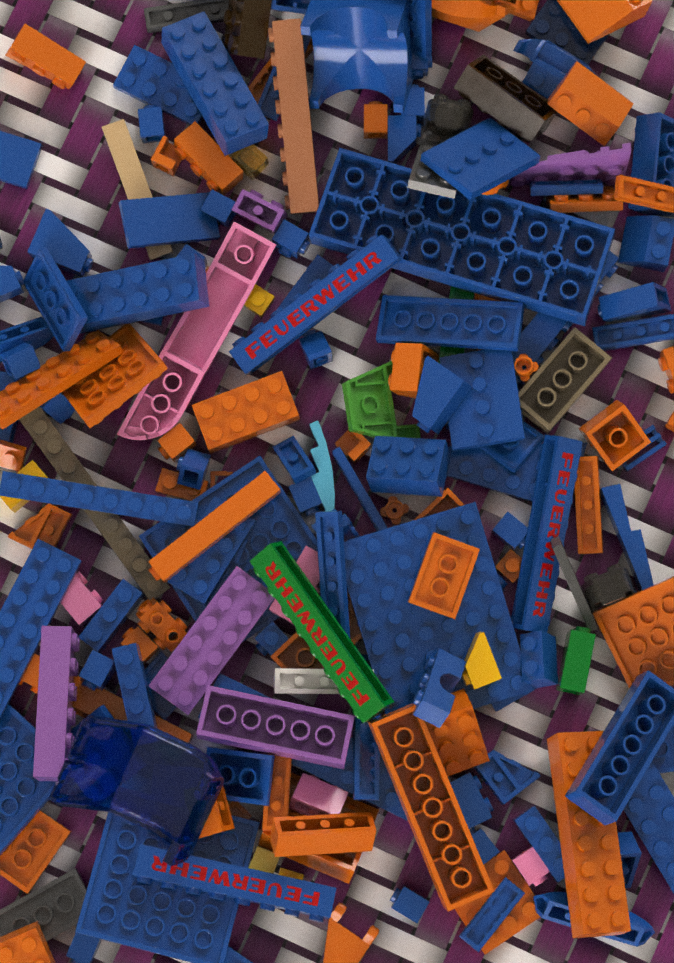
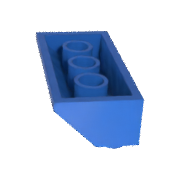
M660 112L636 117L631 177L674 187L673 118ZM630 203L628 205L629 209L641 214L674 217V213Z

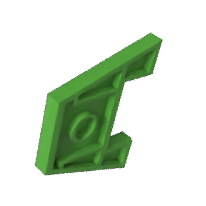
M392 361L342 383L350 432L373 438L375 436L421 438L417 424L400 426L396 424L392 393L388 384L389 375L392 373Z

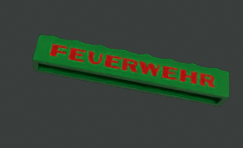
M282 541L270 543L252 558L250 563L255 574L262 578L269 594L276 598L283 614L290 618L297 634L306 641L310 647L311 654L320 661L324 667L325 674L334 681L338 687L339 694L348 701L356 718L361 720L362 723L368 722L391 706L394 700Z

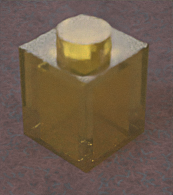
M250 145L231 155V159L252 181L269 165L268 158L255 145Z

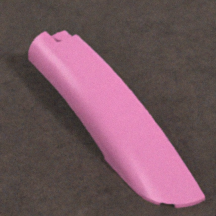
M233 222L206 272L210 307L184 312L159 355L168 369L139 392L117 435L131 440H148L165 434L177 424L276 247L275 243Z

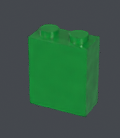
M576 626V628L567 632L558 675V684L556 686L557 691L576 695L585 693L596 634L590 633L591 629Z

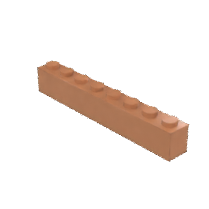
M301 18L272 21L273 28H268L269 42H274L275 52H271L272 67L276 66L277 76H273L274 91L279 90L280 99L275 100L276 114H281L282 124H278V136L283 138L284 148H280L281 162H286V171L282 172L283 186H288L289 195L284 196L286 210H290L291 215L316 213L319 207L304 42L300 28L302 24Z

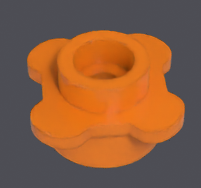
M520 354L514 362L516 374L522 382L529 381L530 375L539 369L538 363L533 362L527 354Z
M390 496L386 506L380 509V514L383 517H388L392 524L398 525L401 522L402 516L408 513L409 507L407 504H402L396 496ZM396 508L397 512L394 513L392 509Z

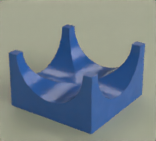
M310 0L300 26L301 35H311L314 51V73L309 108L319 109L327 98L342 91L370 89L388 96L393 102L394 113H403L413 83L408 0Z

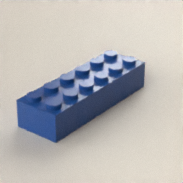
M205 11L163 27L161 44L224 156L267 139L269 123Z
M195 253L67 280L68 285L88 317L80 334L210 307L205 262Z
M649 670L638 675L567 791L566 798L605 826L618 820L674 724V688Z

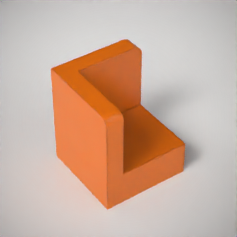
M164 135L151 158L152 167L174 177L182 159L177 156L174 151V145L169 143L168 137Z
M349 428L335 442V445L340 447L354 464L372 448L371 443L362 434L350 432Z

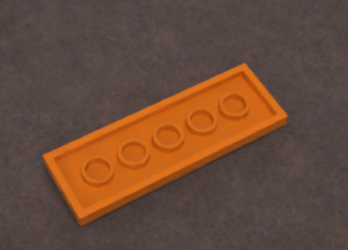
M99 330L91 332L83 340L74 344L70 351H64L56 357L49 358L39 369L26 374L16 382L8 384L5 389L0 391V428L2 430L124 353L120 344Z

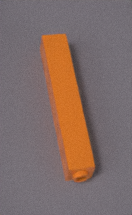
M264 471L148 562L152 566L148 569L156 581L162 579L166 583L281 493L280 488L269 474Z

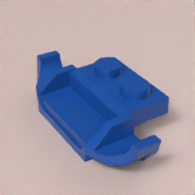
M522 39L517 42L513 50L530 58L529 60L533 62L522 82L547 99L576 61L593 72L588 63L549 40Z

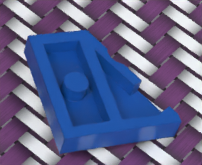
M495 750L488 753L490 761L474 767L502 805L540 777L539 773L521 766L520 763L504 757L503 754Z

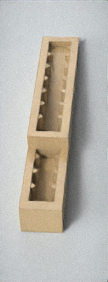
M122 119L102 126L128 200L152 198L125 120ZM170 245L146 247L151 261L173 253Z

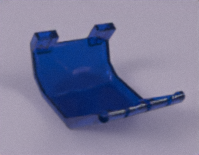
M91 715L84 718L76 734L78 738L74 739L67 754L69 760L64 761L57 777L58 782H55L49 795V800L62 807L111 812L156 833L167 841L170 846L163 861L169 866L186 861L196 845L224 783V777L216 761L196 746L146 723Z

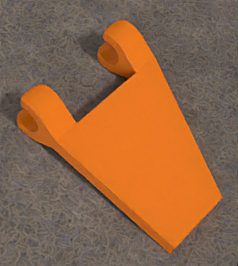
M339 902L331 913V918H329L323 963H359L377 937L379 929L372 925L363 939L338 923L347 908L343 903Z

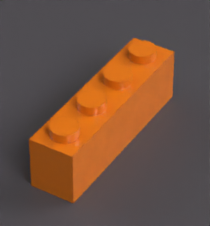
M371 812L273 817L270 842L274 857L372 851L376 826Z

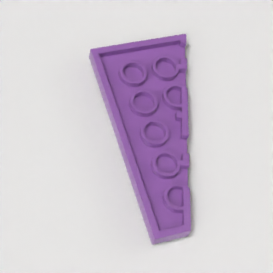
M631 143L622 144L621 149L610 150L609 146L600 147V150L595 153L580 150L549 155L547 160L539 161L533 167L512 177L508 185L520 187L524 184H530L531 181L600 179L602 183L615 185L616 176H625L631 154Z

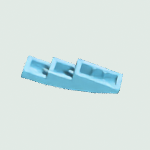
M315 421L309 425L318 447L311 449L310 453L318 473L312 475L311 478L322 501L324 510L332 511L335 509L333 470L319 421Z

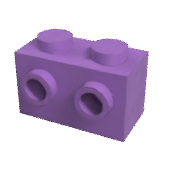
M242 189L232 211L247 221L275 234L282 221L286 220L288 216L286 211L283 210L285 206L274 200L271 203L263 200L264 196L251 189L248 192Z

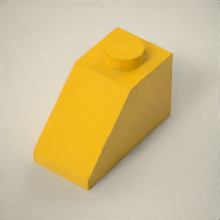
M482 631L477 632L464 659L466 663L462 673L464 684L466 686L470 685V688L474 690L502 679L485 633Z

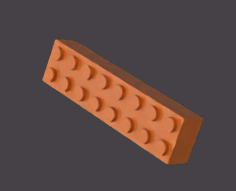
M411 703L373 719L368 724L441 903L449 912L495 891L424 720L413 715L416 705Z
M604 731L556 733L547 739L573 938L613 936L631 931L616 822L605 826L565 797Z

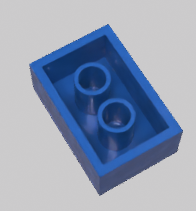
M375 436L366 474L371 492L442 497L451 457L447 442L441 439Z

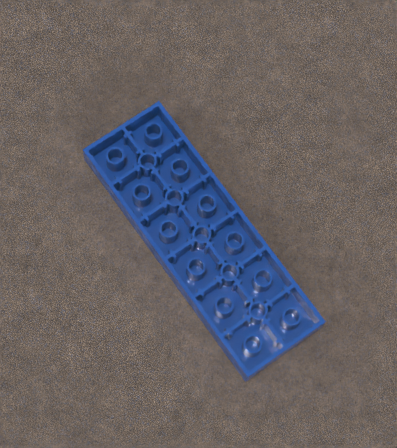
M339 148L309 232L311 244L349 255L356 249L360 251L366 247L365 242L376 234L380 236L382 234L388 238L402 258L400 262L392 267L393 269L499 301L523 302L525 309L578 325H586L614 240V228L499 194H481L470 200L458 190L455 199L410 189L407 186L412 171L411 168Z

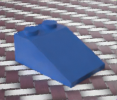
M207 747L203 784L222 780L228 801L269 806L275 755L221 747Z

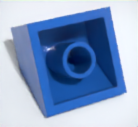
M655 215L627 216L617 263L665 272L668 267L674 238V219Z

